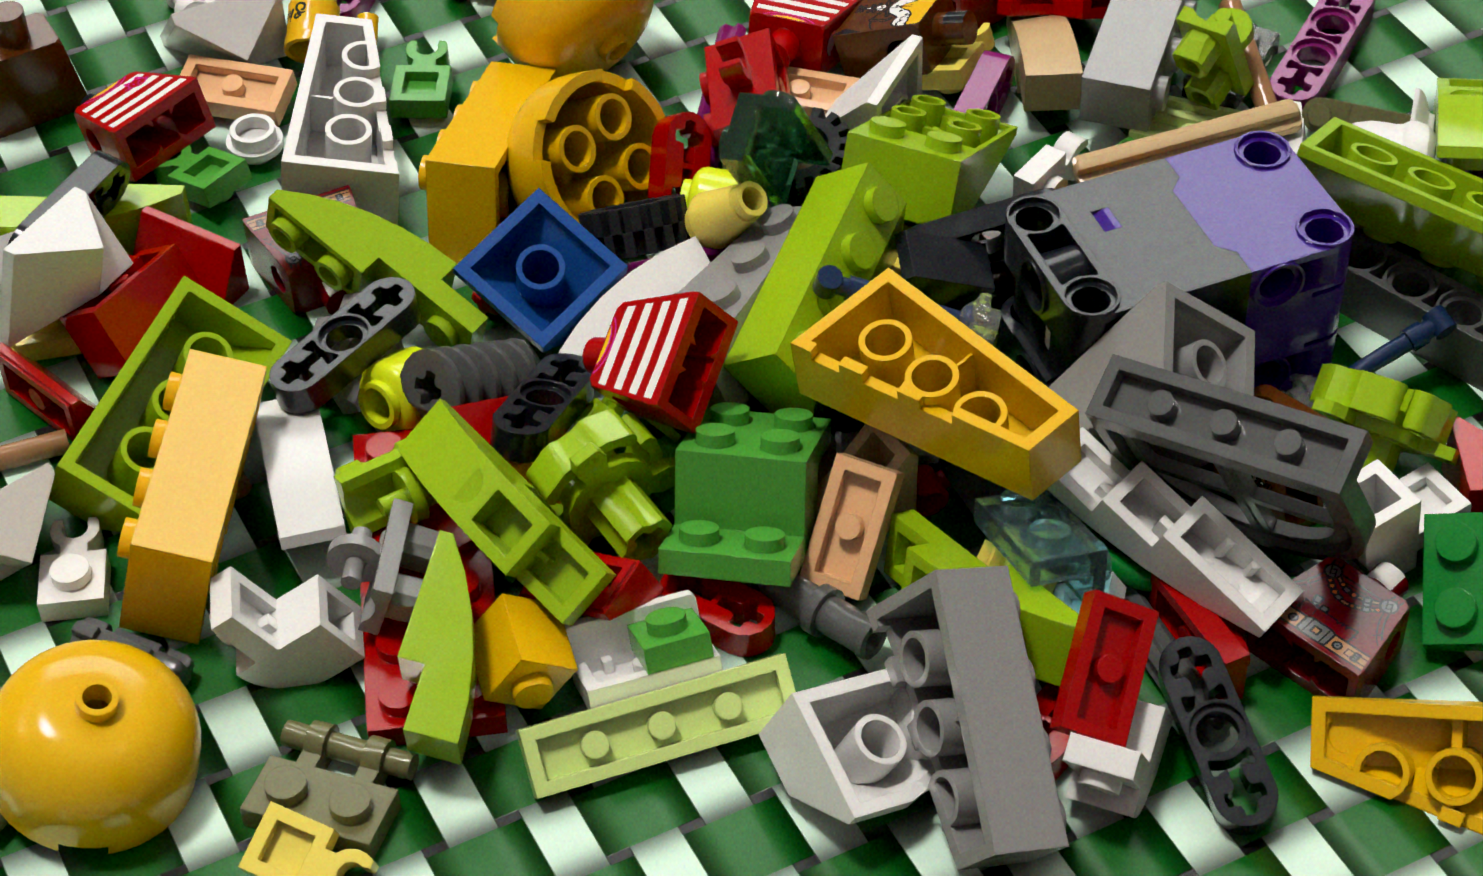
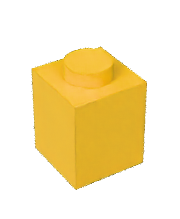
M502 593L474 624L476 672L485 701L516 705L524 709L534 708L541 710L578 671L565 625L539 600Z

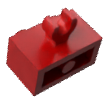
M769 28L740 37L734 36L715 42L714 45L704 47L706 71L699 74L702 93L711 113L703 115V119L707 122L711 131V146L713 148L721 146L725 155L739 157L746 163H748L747 152L752 151L749 143L753 136L762 138L759 128L765 122L775 127L777 124L774 116L784 112L787 120L793 118L787 64Z
M176 243L140 250L131 258L133 264L99 296L59 318L98 378L118 375L183 276L201 285Z

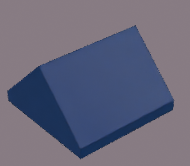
M538 188L453 268V273L543 353L566 342L576 325L594 304L624 277L628 270V265Z

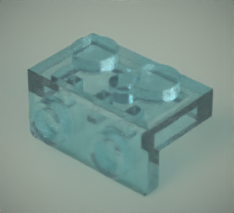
M1009 489L1003 491L1000 495L975 498L974 523L1030 587L1063 581L1081 602L1085 592L1095 589L1104 592L1105 581L1110 579L1112 572L1111 557L1106 545L1099 541L1079 520L1077 515L1046 489L1033 501Z

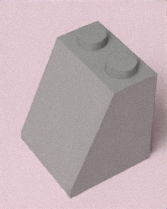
M1165 281L1156 285L1048 387L1079 410L1080 429L1084 427L1110 452L1085 415V412L1112 354L1254 396L1255 331ZM1148 443L1157 455L1198 468L1211 464V462Z

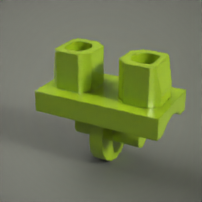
M1184 6L1176 18L1183 39L1172 56L1176 67L1184 73L1192 75L1184 87L1188 100L1212 110H1218L1229 91L1246 96L1254 84L1244 53V49L1253 39L1254 26L1249 15L1241 9L1220 8L1207 20H1204L1197 15L1193 8Z
M404 439L396 442L392 451L365 463L355 460L336 469L335 476L333 477L351 533L354 528L360 526L370 529L372 533L386 527L394 498L414 503L410 521L414 524L430 517L429 507L438 503L398 451L397 447Z

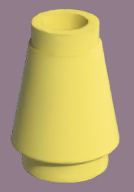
M745 181L727 187L700 192L693 197L685 213L686 230L691 238L696 236L702 247L713 249L726 248L766 211L768 205L767 195L764 189L753 181Z

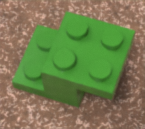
M721 402L712 405L711 408L707 407L701 425L696 427V434L687 433L675 450L674 526L658 548V574L791 587L805 560L817 519L818 465L831 443L832 419L813 417L811 411L803 408H783L775 411V413L752 412L749 406L738 402Z

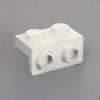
M690 590L655 598L611 621L587 616L577 619L572 626L565 625L578 671L572 676L573 682L588 709L723 670L720 654L713 644L714 657L650 675L647 674L631 649L627 625L645 620L646 616L655 610L666 607H679L682 609L692 607L700 618L696 597Z

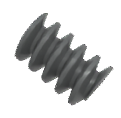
M518 338L498 339L490 342H476L470 345L459 344L452 347L425 348L413 352L405 361L400 378L402 390L408 402L418 410L420 417L423 419L439 399L445 400L450 406L510 396L537 364L533 351L525 340Z

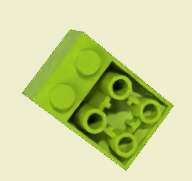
M913 95L911 99L892 106L886 112L871 117L869 121L848 131L841 170L870 162L907 203L904 220L922 224L974 208L1014 140L1018 127L1001 123V116L992 111L967 109L966 113L945 108L946 101L930 95Z

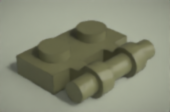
M1316 97L1309 100L1302 110L1305 126L1314 132L1333 117L1351 124L1363 121L1404 124L1411 119L1410 114L1325 97Z
M289 719L281 732V745L302 752L296 762L270 755L240 807L244 826L257 829L270 801L335 829L340 836L332 851L339 852L345 849H358L367 853L374 860L401 809L399 791L386 787L384 784L389 775L411 781L419 766V755L398 749L396 742L391 739L372 735L368 740L342 734L338 725L314 720L309 725ZM332 760L359 767L354 777L327 770Z

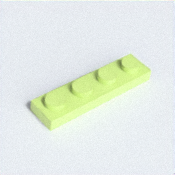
M783 653L515 731L533 796L539 799L759 734L788 697L795 693L796 690L786 654Z

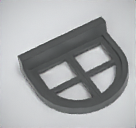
M1112 354L1085 415L1112 455L1130 472L1143 461L1188 505L1192 506L1201 496L1205 497L1253 543L1284 553L1316 560L1333 557L1349 561L1359 558L1364 553L1376 526L1374 513L1357 482V478L1373 444V440L1367 430ZM1148 443L1211 462L1219 474L1157 455ZM1251 475L1318 496L1322 499L1326 508L1257 487ZM1205 488L1233 496L1237 504ZM1271 509L1326 527H1307L1275 518Z

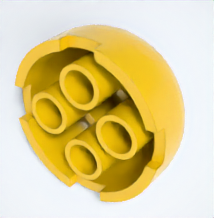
M497 0L491 17L498 23L497 35L492 39L515 64L557 68V78L595 69L607 71L633 48L643 34L652 13L654 0Z
M603 69L564 75L543 84L525 100L515 115L507 137L506 174L517 206L519 207L531 194L540 188L579 222L578 214L605 208L606 206L624 204V199L628 202L647 199L652 134L659 120L666 117L657 100L636 79H624L619 75L603 71Z
M81 640L69 642L50 648L28 660L9 677L0 689V813L10 825L28 839L58 851L60 844L76 848L108 847V854L131 849L151 840L171 825L187 805L194 790L201 753L199 716L192 697L182 681L169 667L153 655L131 645L115 641Z

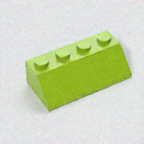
M1333 117L1300 144L1296 155L1340 209L1351 218L1352 222L1363 226L1362 230L1367 236L1388 244H1394L1397 241L1419 250V256L1430 264L1442 268L1457 266L1477 275L1476 280L1483 285L1482 178L1336 117Z
M870 162L815 178L723 364V367L770 413H775V411L783 408H803L811 411L813 417L822 418L828 407L799 393L790 344L845 301L843 300L844 297L835 295L831 299H821L816 296L812 286L818 271L823 266L833 265L840 269L843 277L849 278L852 275L869 280L870 282L888 267L892 270L898 257L894 234L903 231L907 203Z
M183 276L57 464L48 500L88 522V517H97L101 530L121 532L126 517L139 518L141 508L132 506L138 475L141 467L154 468L156 459L148 457L153 427L156 419L166 421L169 419L171 411L162 409L171 371L183 374L190 349L267 366L265 386L269 380V373L273 364L286 353L292 341L188 277Z

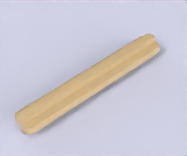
M1285 99L1077 155L1072 159L1073 175L1076 183H1080L1234 139L1251 131H1271L1281 136L1293 134L1302 128L1301 113L1297 103L1291 99Z

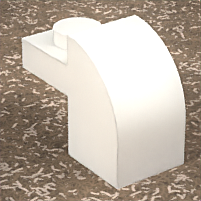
M1377 459L1363 467L1357 478V482L1376 518V526L1364 553L1356 559L1368 571L1380 562H1388L1396 566L1404 574L1416 568L1417 551L1424 547V514L1471 512L1472 503L1430 463H1426L1398 479Z
M231 566L210 578L209 620L211 630L223 643L236 647V675L241 679L259 686L277 689L317 684L337 675L365 658L363 631L358 630L362 615L361 607L318 574L278 599L273 598Z
M1137 700L1126 748L1071 732L1063 757V761L1072 769L1065 798L1136 818L1145 805L1164 752L1173 721L1168 710L1165 707Z

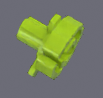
M1332 363L1322 364L1309 399L1313 403L1311 409L1328 417V419L1369 432L1373 444L1363 467L1378 459L1393 473L1400 452L1421 454L1454 466L1457 463L1460 455L1459 451L1446 446L1458 414L1457 411L1452 409L1453 406L1450 403L1421 390L1407 389L1408 385L1372 372Z
M607 409L583 418L564 436L549 443L526 472V477L534 487L531 492L587 546H589L592 539L603 535L620 557L641 561L646 558H653L658 554V548L673 526L649 496L651 493L664 492L675 486V457L663 458V452L657 443V439L634 413H627L620 417L614 409ZM626 446L625 453L616 454L613 450L618 447Z

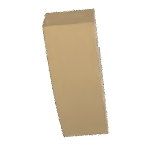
M1058 15L1007 16L1006 25L1011 56H1014L1015 59L1014 76L1017 93H1021L1024 112L1080 109L1083 70L1075 36L1068 19Z

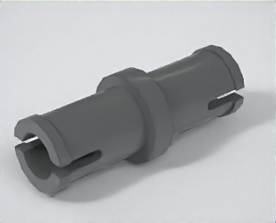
M797 574L791 587L758 585V591L767 596L774 606L800 620L802 630L816 638L825 635L856 653V656L863 660L873 658L885 643L886 632L873 633L867 613L844 601L843 592L830 584L818 586Z

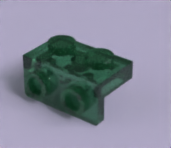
M768 90L763 95L740 92L730 125L723 129L719 141V159L736 182L739 184L745 181H753L764 189L768 199L766 211L774 206L787 203L798 163L829 166L833 156L832 151L798 100L792 95L778 90Z

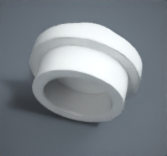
M258 113L247 114L237 118L231 124L230 133L226 138L228 153L245 158L249 165H261L276 157L284 146L283 134L280 128L275 125L269 116Z

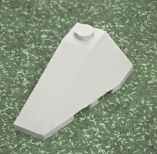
M887 669L792 693L758 734L788 795L848 825L907 808L929 790L928 784L935 773L931 758L926 757L920 750L915 751L908 732L907 725L913 720L914 711L906 688H893ZM1036 679L1035 692L1037 695L1042 688Z

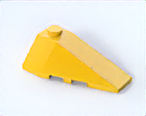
M1335 696L1312 697L1311 768L1389 800L1395 799L1435 815L1437 819L1458 828L1464 827L1483 835V702Z

